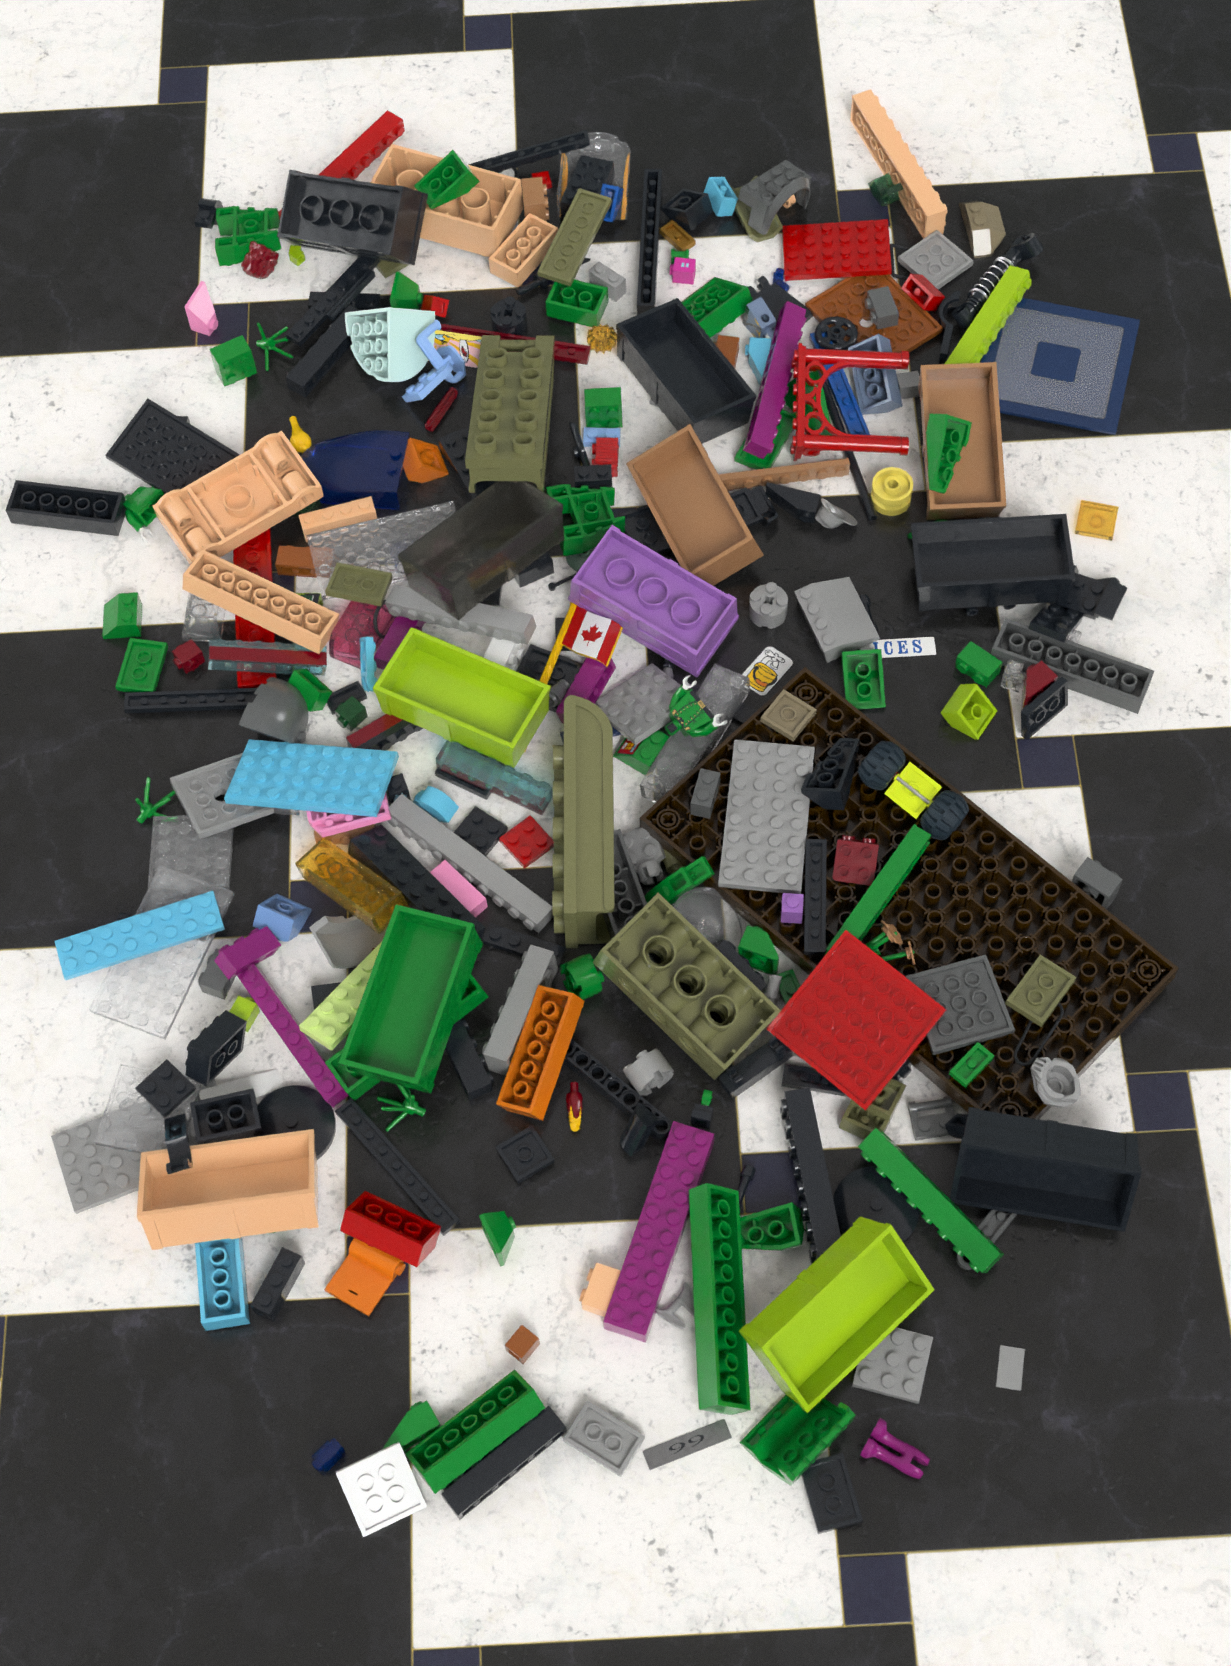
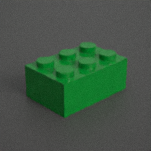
M574 280L571 286L554 282L546 300L547 316L598 328L609 302L608 287Z

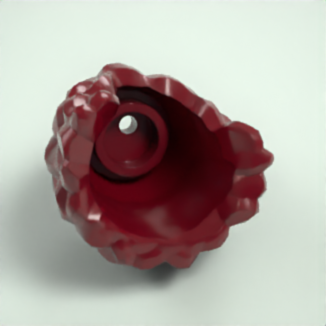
M252 241L249 246V252L245 255L241 267L251 277L266 279L274 272L279 253L266 248L265 245Z

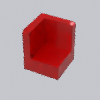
M424 295L421 310L435 311V316L445 318L449 300Z

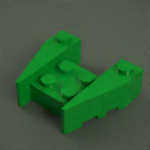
M239 206L216 208V221L220 236H228L215 238V251L219 266H231L243 262L245 255L249 252V246L252 241L265 245L266 248L273 251L282 249L280 239L277 237L278 231H271V229L279 228L280 218L277 208H265L264 210H255L254 207H248L247 210L240 209Z
M569 484L546 487V505L550 516L570 513L574 525L559 527V544L563 556L580 554L596 547L612 525L619 528L625 534V516L614 518L610 507L614 506L615 488L600 487V489H588V486L581 485V488H574Z

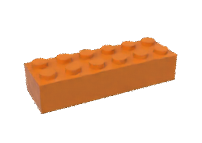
M538 985L496 1105L509 1112L543 1121L583 1008L584 1000L571 992Z

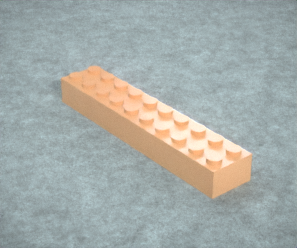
M871 89L852 95L850 121L922 238H926L936 230L943 234L944 226L946 225L945 218L948 212L947 207L941 202L938 192L932 187L931 181L924 175L923 168L919 167L916 157L909 151L908 144L904 143L901 133L894 127L893 120L887 116L886 109L879 103L877 95H874Z

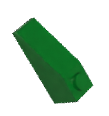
M419 1401L410 1407L411 1410L405 1414L383 1449L399 1442L404 1452L423 1441L441 1427L428 1401L423 1403Z

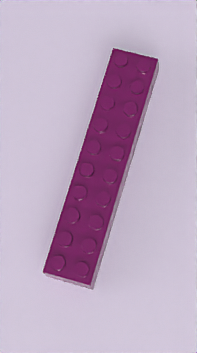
M673 1121L603 1320L604 1329L646 1343L690 1215L689 1189L700 1186L714 1145L713 1133Z

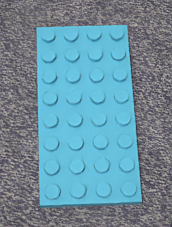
M249 739L224 800L226 804L377 817L399 755L396 751Z

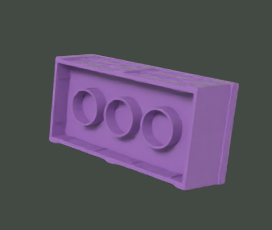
M614 525L609 528L571 580L570 595L568 597L570 602L590 613L615 621L622 626V633L695 677L700 675L739 619L737 614V598L730 594L727 595L678 566V563L673 560H668L629 537Z

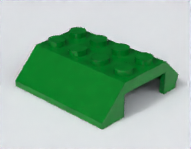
M785 1395L742 1439L740 1444L766 1470L791 1486L854 1420L855 1414L842 1402L837 1407L824 1398L807 1413L798 1403Z

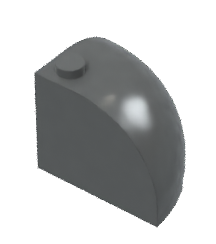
M274 677L267 679L268 683L261 684L254 692L257 696L252 703L248 702L239 725L282 742L303 743L306 739L305 731L308 724V708L303 695L295 686L284 680Z

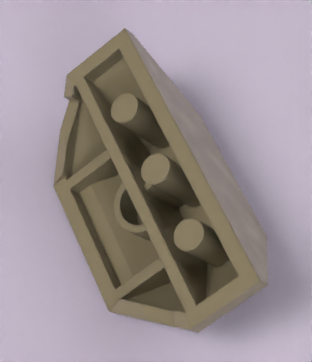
M981 201L960 203L959 206L973 258L992 256L994 250L1006 235L999 208Z

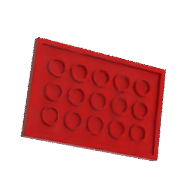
M888 219L783 226L785 281L892 274Z

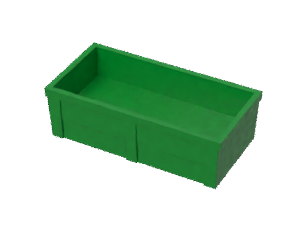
M395 905L339 1064L348 1067L359 1075L431 1094L434 1087L433 1082L453 1024L456 1023L459 1014L458 1010L472 969L483 945L475 930L474 923Z

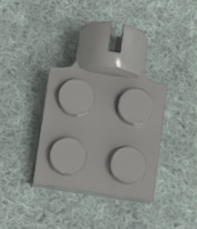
M642 827L624 834L623 838L640 882L644 885L655 884L653 876H656L657 882H659L663 877L660 861L666 858L660 843Z

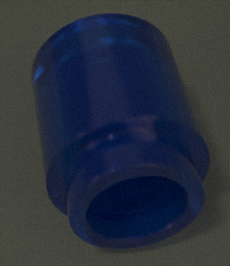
M333 1438L330 1441H326L311 1456L313 1459L311 1464L318 1472L324 1471L327 1473L343 1457L342 1454L345 1450Z

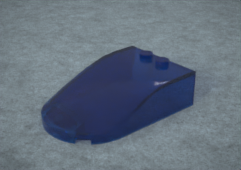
M364 431L324 440L309 447L301 455V458L322 486L324 497L317 501L339 505L371 496L375 508L400 510L397 491L408 439L410 438L409 432Z

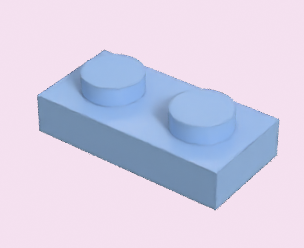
M584 427L583 445L584 447H592L593 444H596V437L619 438L620 447V428Z

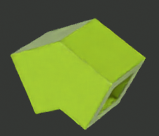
M290 245V261L299 266L306 260L304 252H302L301 246Z

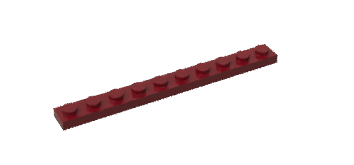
M441 324V330H439L480 337L482 335H500L501 340H536L534 337ZM555 341L554 360L588 365L591 346Z

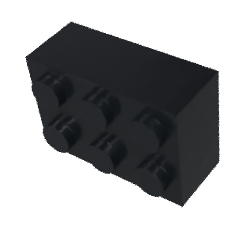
M227 1010L220 1016H216L210 1026L205 1027L195 1040L193 1039L189 1042L187 1046L188 1055L185 1062V1075L204 1086L213 1081L243 1051L247 1021Z
M253 1088L190 1102L198 1145L264 1136L257 1098Z

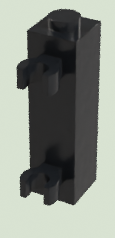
M774 1036L766 1044L720 1075L719 1084L733 1100L792 1058L793 1051Z

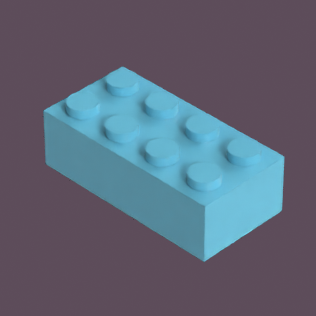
M242 1237L195 1243L201 1324L204 1329L208 1331L250 1324Z

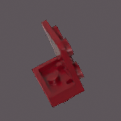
M842 835V838L837 840L833 879L840 882L871 885L875 877L879 843H875L873 838L863 837V841L854 840L855 836Z

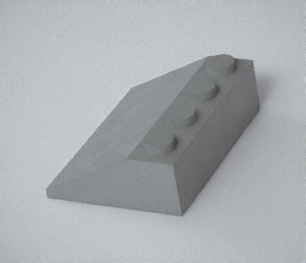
M850 577L811 583L794 591L797 603L827 663L841 657L842 652L855 651L880 639Z

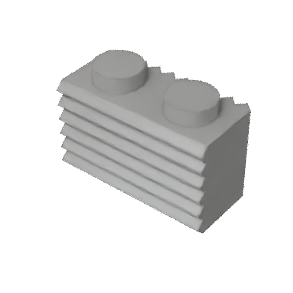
M597 262L589 270L590 283L608 287V297L614 300V302H617L627 292L626 279L601 262Z

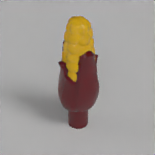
M571 1082L570 1092L566 1094V1109H568L570 1129L573 1132H577L580 1129L583 1097L579 1092L578 1082Z

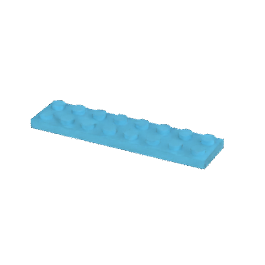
M210 891L56 940L55 945L64 979L69 980L225 930L215 893Z

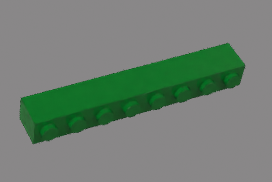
M875 1128L858 1146L862 1150L860 1154L868 1162L872 1160L877 1165L876 1171L884 1178L887 1176L892 1181L891 1186L898 1193L903 1192L908 1197L906 1201L914 1209L918 1207L923 1212L922 1218L930 1225L933 1223L938 1228L937 1233L944 1240L947 1241L949 1239L954 1244L952 1248L961 1257L965 1255L970 1260L968 1264L975 1272L987 1273L1004 1255L881 1129Z

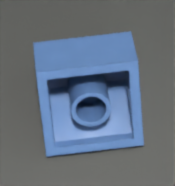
M275 894L258 904L253 927L260 930L268 926L278 940L289 942L298 936L312 909L282 895Z

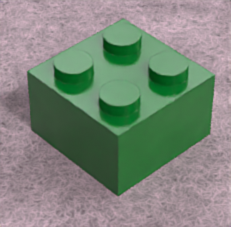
M243 335L209 349L215 371L224 387L257 373L252 351Z
M621 387L584 389L586 427H623Z

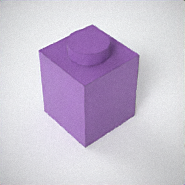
M783 893L781 923L802 924L804 894Z

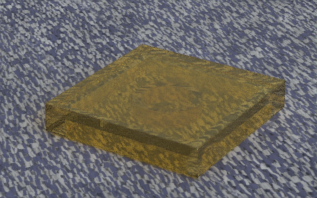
M1081 500L1075 534L1112 541L1119 507Z

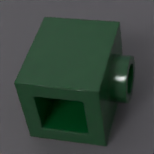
M353 696L341 703L335 710L337 723L342 728L346 727L349 731H353L368 717L366 707Z

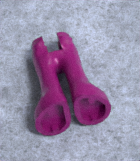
M879 1418L860 1454L864 1458H878L916 1479H920L924 1473L910 1463L912 1459L924 1466H928L930 1458L919 1449L890 1434L887 1431V1422L882 1418ZM876 1441L896 1450L901 1456L889 1452L881 1445H878Z

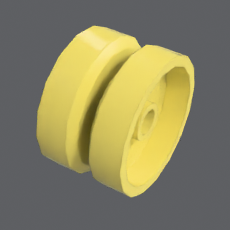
M889 467L876 473L873 477L871 500L875 510L887 516H896L907 511L911 504L913 480L906 471L900 468Z

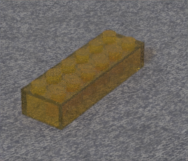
M325 837L295 863L306 881L378 934L388 927L395 905L409 907L401 891Z

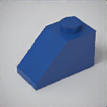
M607 184L602 185L601 195L612 198V203L603 221L614 222L621 206L624 189Z

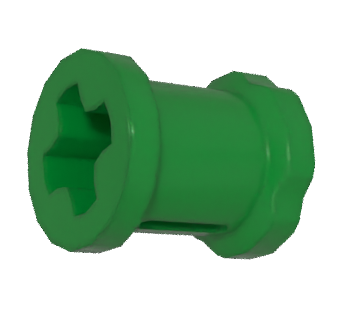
M671 249V264H674L675 257L689 258V249H686V251Z

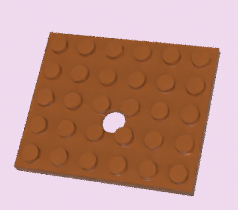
M890 275L847 277L805 303V306L819 322L834 316L850 320L858 331V338L855 344L880 334L890 340L892 352H911L943 331V327L908 296ZM888 286L899 312L898 325L878 330L875 323L871 327L861 326L859 322L862 319L866 321L871 320L870 311L866 309L864 302L867 298V291ZM835 324L828 325L829 328L835 326ZM842 326L845 331L848 330L846 326ZM845 336L843 340L848 341L850 337Z

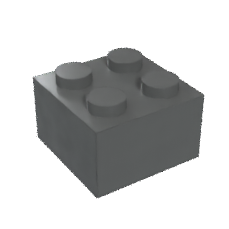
M1087 857L1075 872L1072 882L1107 910L1116 898L1123 879L1116 872L1104 868L1097 860Z

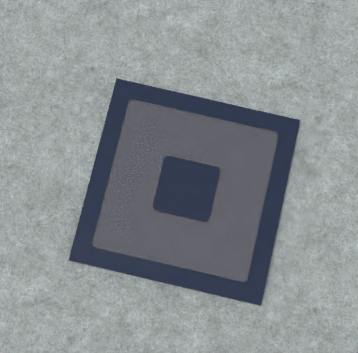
M1022 298L1021 302H1018L1015 306L1013 314L1006 320L1005 326L998 332L996 340L989 346L988 352L981 359V363L996 362L1000 413L1116 435L1140 320Z

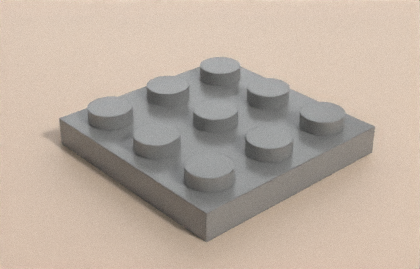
M938 230L898 256V262L909 272L923 275L937 289H940L973 265V260Z
M895 1328L857 1365L852 1387L918 1404L933 1337Z

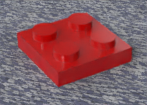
M531 815L499 838V842L524 869L554 847L553 839Z

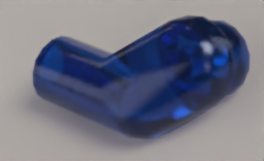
M777 268L773 273L772 282H775L788 292L790 285L784 282V270Z

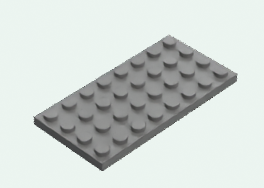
M734 740L718 887L801 894L810 799L801 793V788L805 777L813 771L815 747Z
M215 1079L207 1086L197 1081L193 1082L192 1084L196 1087V1090L166 1118L145 1100L52 1135L51 1138L74 1212L78 1214L138 1191L141 1152L167 1149L164 1119L185 1113L188 1120L189 1145H198L190 1102L201 1100L198 1093L199 1090L217 1086Z

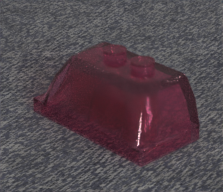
M355 601L349 603L331 632L329 641L330 657L361 669L359 638L373 637L376 650L383 640L376 635L373 626L376 605ZM386 604L381 607L377 618V626L382 635L387 634L395 619V616L389 613Z

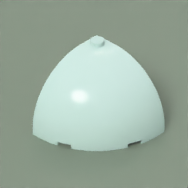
M388 307L345 312L347 336H350L352 341L350 347L357 362L367 374L373 375L377 380L384 382H401L414 377L423 369L428 358L417 345L416 337L435 321V311ZM435 331L428 337L432 345H434Z

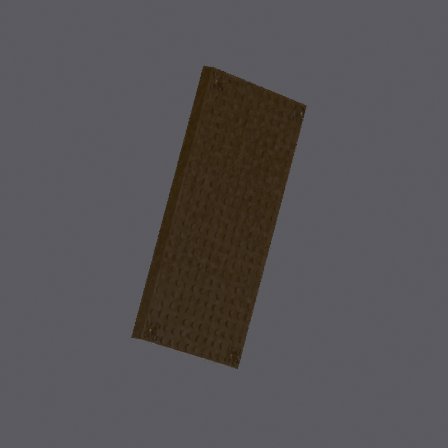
M806 667L639 818L640 828L642 827L649 832L650 836L656 839L662 848L674 856L683 867H687L700 857H705L715 875L702 883L751 926L760 927L767 932L773 945L810 975L824 956L804 955L805 855L801 894H804L802 924L781 923L783 893L718 887L734 740L815 747L813 773L817 768V763L824 761L828 756L827 752L840 738L860 739L852 784L845 809H823L812 800L809 803L806 839H827L825 953L830 942L871 886L840 882L833 879L838 838H842V835L855 836L854 840L863 841V837L873 838L875 843H879L875 880L912 826L915 824L923 830L920 819L928 807L915 819L884 794L894 780L884 790H874L867 787L858 775V768L870 751L879 742L889 741L898 745L906 757V763L898 774L911 762L942 787L932 801L941 792L948 790L960 794L969 807L966 817L946 840L930 837L928 840L930 842L929 846L862 940L863 944H867L881 934L882 920L887 925L893 924L900 933L903 944L899 945L889 940L878 947L881 953L879 956L883 957L906 952L905 947H909L908 941H910L911 948L915 951L913 954L915 965H913L912 959L908 960L907 956L886 961L902 975L908 976L986 955L1004 1003H1006L1008 997L1039 955H1042L1074 975L1076 980L1060 1001L1064 1011L1062 1019L1036 1058L1064 1059L1073 1065L1079 1078L1175 978L1179 969ZM783 689L816 709L814 717L794 741L760 721L761 716ZM701 768L720 772V787L710 819L691 815V800ZM1007 1005L1006 1008L1015 1031L1009 1035L979 1042L994 1055V1059L966 1088L950 1076L949 1072L975 1044L932 1055L925 1037L908 1058L915 1068L967 1113L969 1107L984 1111L1040 1119L1051 1107V1105L1044 1104L1034 1089L1031 1073L1033 1063L1028 1066H1022L1014 1059L1015 1049L1030 1020ZM1058 1005L1042 1027L1032 1022L1017 1053L1019 1061L1027 1063L1032 1059L1060 1016L1061 1012Z

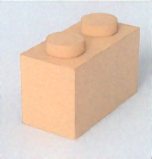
M597 1262L594 1269L590 1268L587 1276V1281H589L587 1289L583 1288L579 1299L582 1302V1310L605 1317L621 1270Z

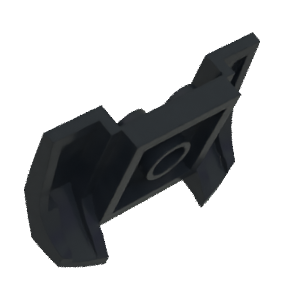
M761 485L751 490L745 487L730 494L747 527L761 522L766 528L774 519L779 517Z
M1074 565L1076 579L1072 583L1067 603L1057 604L1065 609H1073L1078 614L1094 620L1102 617L1112 621L1128 588L1125 585H1121L1113 577L1109 583H1105L1078 574L1077 565Z

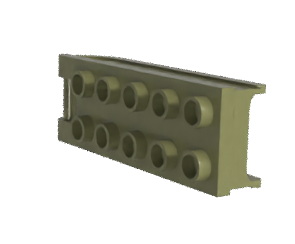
M482 335L465 456L466 468H469L470 474L469 493H475L476 483L480 481H529L537 485L538 493H544L554 387L555 335H536V340H501L500 335Z
M569 695L564 700V745H553L554 891L552 893L554 933H565L566 948H578V944H607L611 940L602 913L614 911L613 729L608 717L597 705L587 699Z

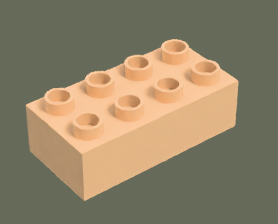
M391 144L370 183L404 186L417 191L414 185L443 158ZM468 165L480 182L467 194L434 209H431L426 203L420 238L490 257L511 234L524 209L521 179Z

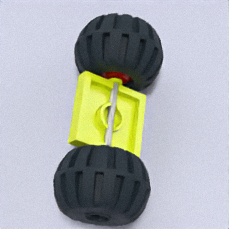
M879 742L858 768V775L861 781L871 789L884 790L894 780L884 794L915 819L928 807L920 819L923 830L931 834V837L934 839L946 840L957 829L969 812L965 799L958 793L945 790L932 801L942 787L911 762L898 774L906 763L904 752L898 745L892 742Z

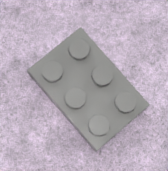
M586 1401L563 1438V1442L622 1477L644 1441L645 1436L589 1401Z

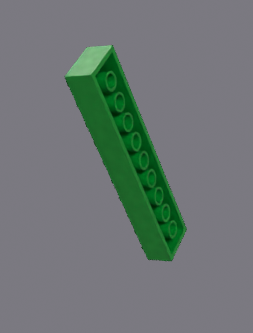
M705 1183L689 1189L699 1410L734 1415L751 1410L747 1341L739 1332L746 1325L739 1191Z

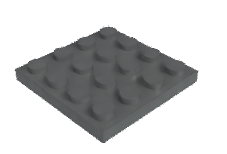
M986 955L905 976L947 1010L926 1036L932 1055L1014 1033L1013 1023Z

